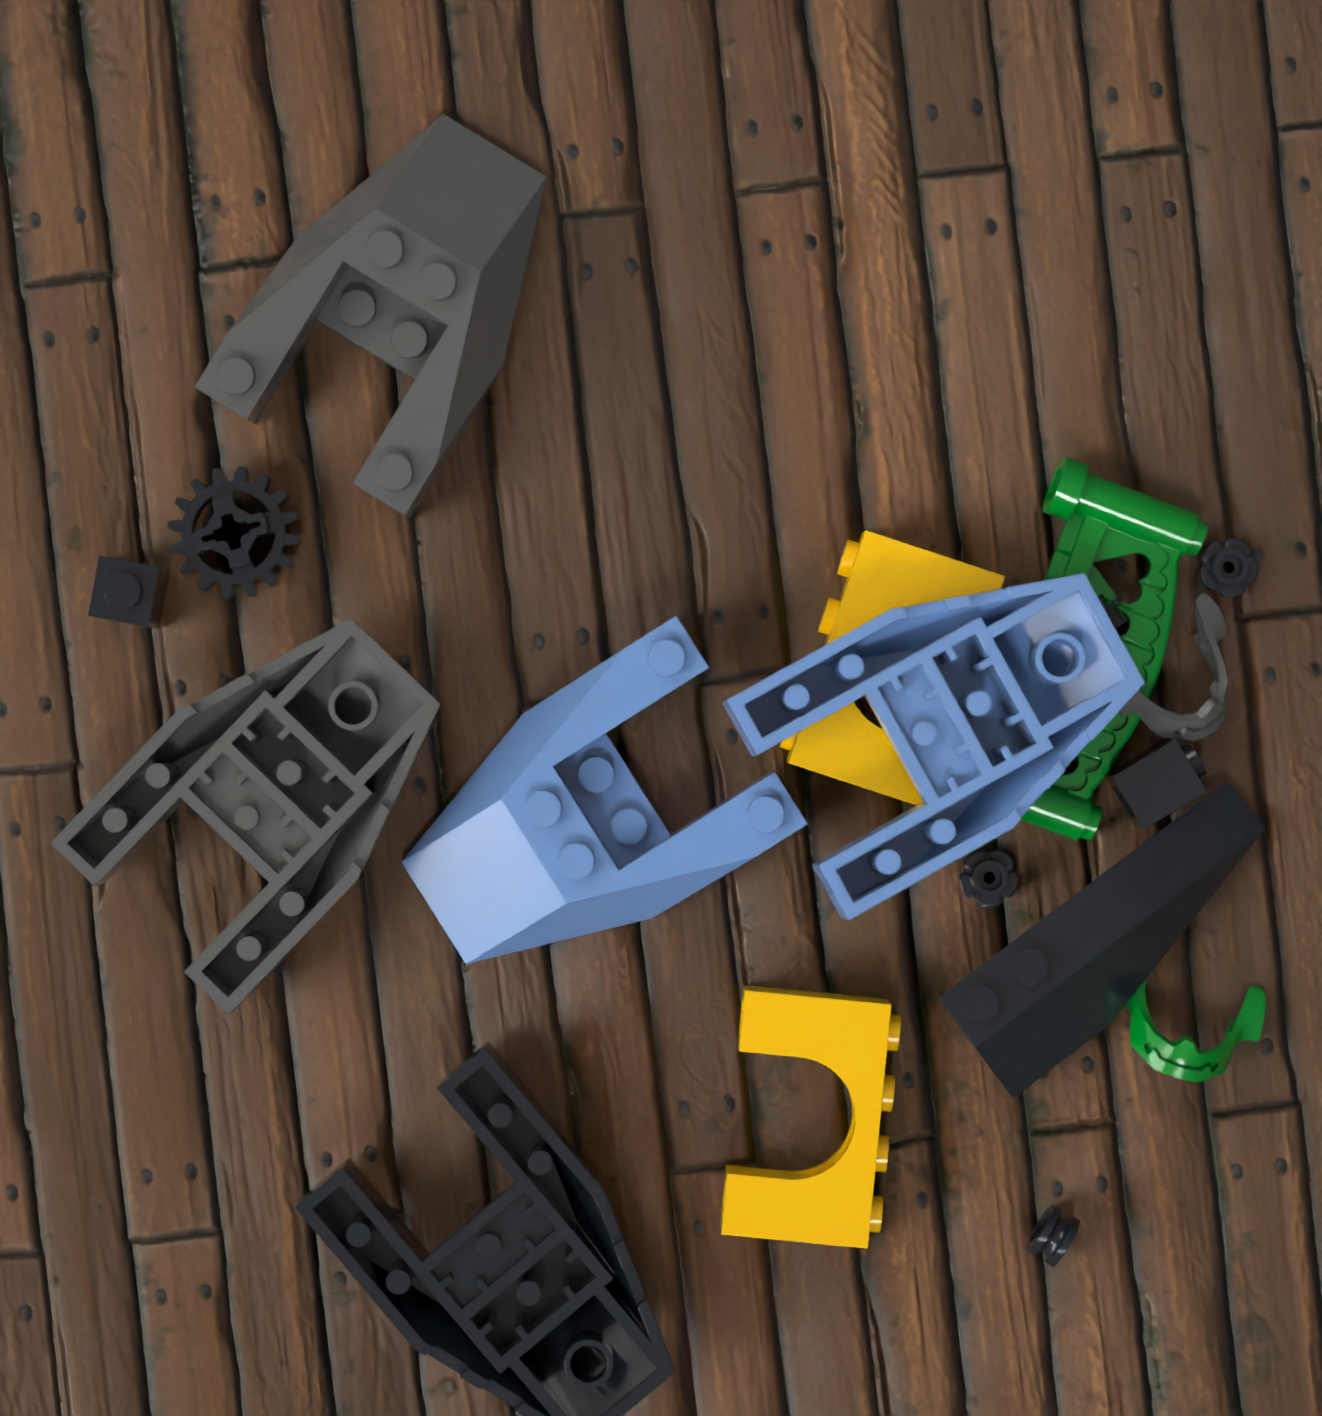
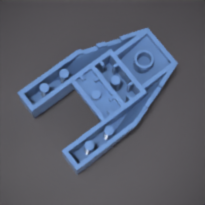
M1083 573L890 609L731 697L722 704L751 756H756L863 696L867 699L923 802L812 864L840 917L850 920L1013 829L1024 813L1046 789H1049L1064 773L1065 768L1090 741H1093L1141 688L1145 681L1086 575Z
M677 616L523 713L403 859L402 864L465 964L652 919L808 824L777 774L772 770L670 835L606 732L709 668Z

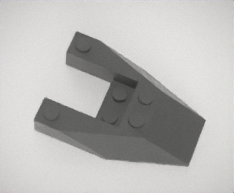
M442 114L296 238L228 331L196 383L195 388L256 425L318 322L415 380L353 481V484L411 519L505 365L508 343L518 308L521 286L528 256L531 251L547 177Z
M349 619L288 651L264 666L231 681L209 695L178 709L50 844L93 886L106 883L185 801L269 882L184 971L229 1015L250 996L358 881L441 703L353 619Z

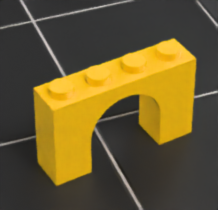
M865 530L861 533L859 542L847 540L837 570L838 575L847 577L840 600L828 598L818 632L828 635L825 645L893 608L999 590L1002 588L1005 576ZM854 702L780 743V748L790 751L786 761L789 764L914 805H919L923 802L884 730L870 722L860 712Z
M743 985L738 1035L739 1052L801 1057L827 1066L842 1079L848 1088L852 1105V1118L846 1138L838 1150L830 1158L812 1168L784 1171L726 1165L720 1221L721 1235L868 1249L869 1232L880 1233L883 1196L873 1195L875 1172H886L889 1152V1136L879 1135L881 1111H892L895 1090V1076L885 1075L887 1051L898 1050L901 1016L891 1014V1003L888 999Z

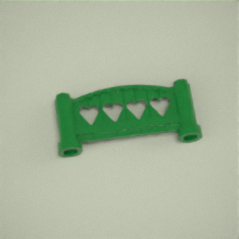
M1063 456L1048 486L1042 511L1064 520L1065 523L1043 581L1084 573L1096 595L1103 594L1107 602L1111 603L1117 599V596L1093 565V562L1133 553H1139L1147 559L1149 564L1148 572L1145 577L1137 581L1140 587L1138 598L1130 604L1122 602L1118 607L1128 620L1127 629L1120 638L1145 681L1139 691L1150 699L1169 641L1176 601L1178 562L1185 553L1192 556L1198 554L1207 534L1208 522L1200 520L1197 513L1088 472V464L1068 456ZM1134 712L1126 717H1121L1117 713L1093 741H1090L1076 756L1077 763L1074 770L1068 774H1062L1049 789H1046L1024 813L1021 821L1078 841L1079 838L1090 841L1098 828L1102 816V807L1093 804V799L1091 798L1093 791L1118 759L1137 727L1140 718Z

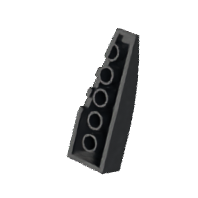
M1227 781L938 998L940 1004L1012 1098L1111 1024L1265 828Z

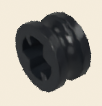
M1054 1204L1044 1211L1036 1223L1025 1248L1032 1255L1037 1252L1043 1253L1045 1255V1262L1052 1267L1065 1255L1080 1225V1220L1073 1215L1069 1218H1063L1060 1215L1061 1209Z

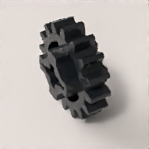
M245 467L237 468L234 480L228 481L227 476L220 468L213 469V485L207 487L201 481L194 479L190 483L197 496L192 501L176 498L174 503L185 514L183 520L168 521L167 528L181 533L182 541L176 542L169 547L170 553L187 555L189 560L183 564L179 571L183 576L187 577L199 571L202 576L198 589L208 592L214 587L216 582L221 583L222 598L232 599L238 585H242L248 597H257V581L262 579L271 587H276L280 583L273 570L278 565L293 569L295 563L290 557L285 555L287 546L302 545V539L289 534L288 526L301 520L300 514L297 512H283L281 507L287 502L290 495L284 489L270 495L268 490L272 478L262 474L254 484L249 483L248 469ZM237 493H245L256 497L266 506L269 512H260L252 515L243 510ZM212 501L214 508L212 517L205 528L196 530L202 511ZM232 518L242 525L260 526L249 530L248 534H244L241 537L242 547L238 549L230 542L211 540L221 537V533L230 530L229 520ZM275 536L269 555L257 566L258 562L255 554L263 540ZM218 552L227 557L233 574L222 573L214 569L205 561L202 555Z

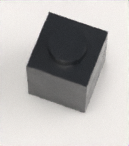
M99 555L88 616L160 629L171 569Z
M1170 738L1164 739L1110 771L1105 776L1133 825L1141 829L1149 827L1207 792L1199 779L1205 776L1207 772L1195 750L1189 743L1180 747L1176 739Z

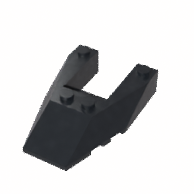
M487 1041L445 1076L437 1089L515 1182L430 1253L350 1158L345 1160L307 1192L295 1208L416 1351L423 1355L428 1354L459 1373L460 1377L480 1390L483 1388L513 1406L515 1411L523 1416H624L676 1372L675 1366L604 1188L527 1086Z

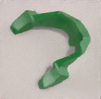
M1146 980L1126 1004L1130 1010V1044L1154 1070L1178 1079L1200 1083L1225 1073L1231 1057L1240 1042L1244 1040L1257 1042L1260 1039L1266 1010V993L1262 988L1249 986L1236 1021L1230 1020L1225 1030V1040L1212 1049L1203 1050L1196 1047L1195 1041L1191 1037L1184 1036L1177 1041H1170L1159 1033L1150 1018L1146 1004Z

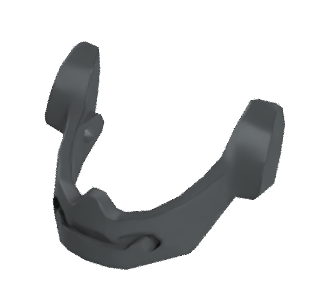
M1202 592L1195 600L1194 612L1197 633L1192 638L1207 660L1215 680L1209 687L1211 698L1196 713L1180 715L1164 710L1138 690L1118 712L1121 717H1126L1134 712L1159 737L1192 741L1202 739L1215 732L1224 722L1227 715L1229 686L1225 662L1218 647V642L1227 633V625L1218 605L1205 592Z

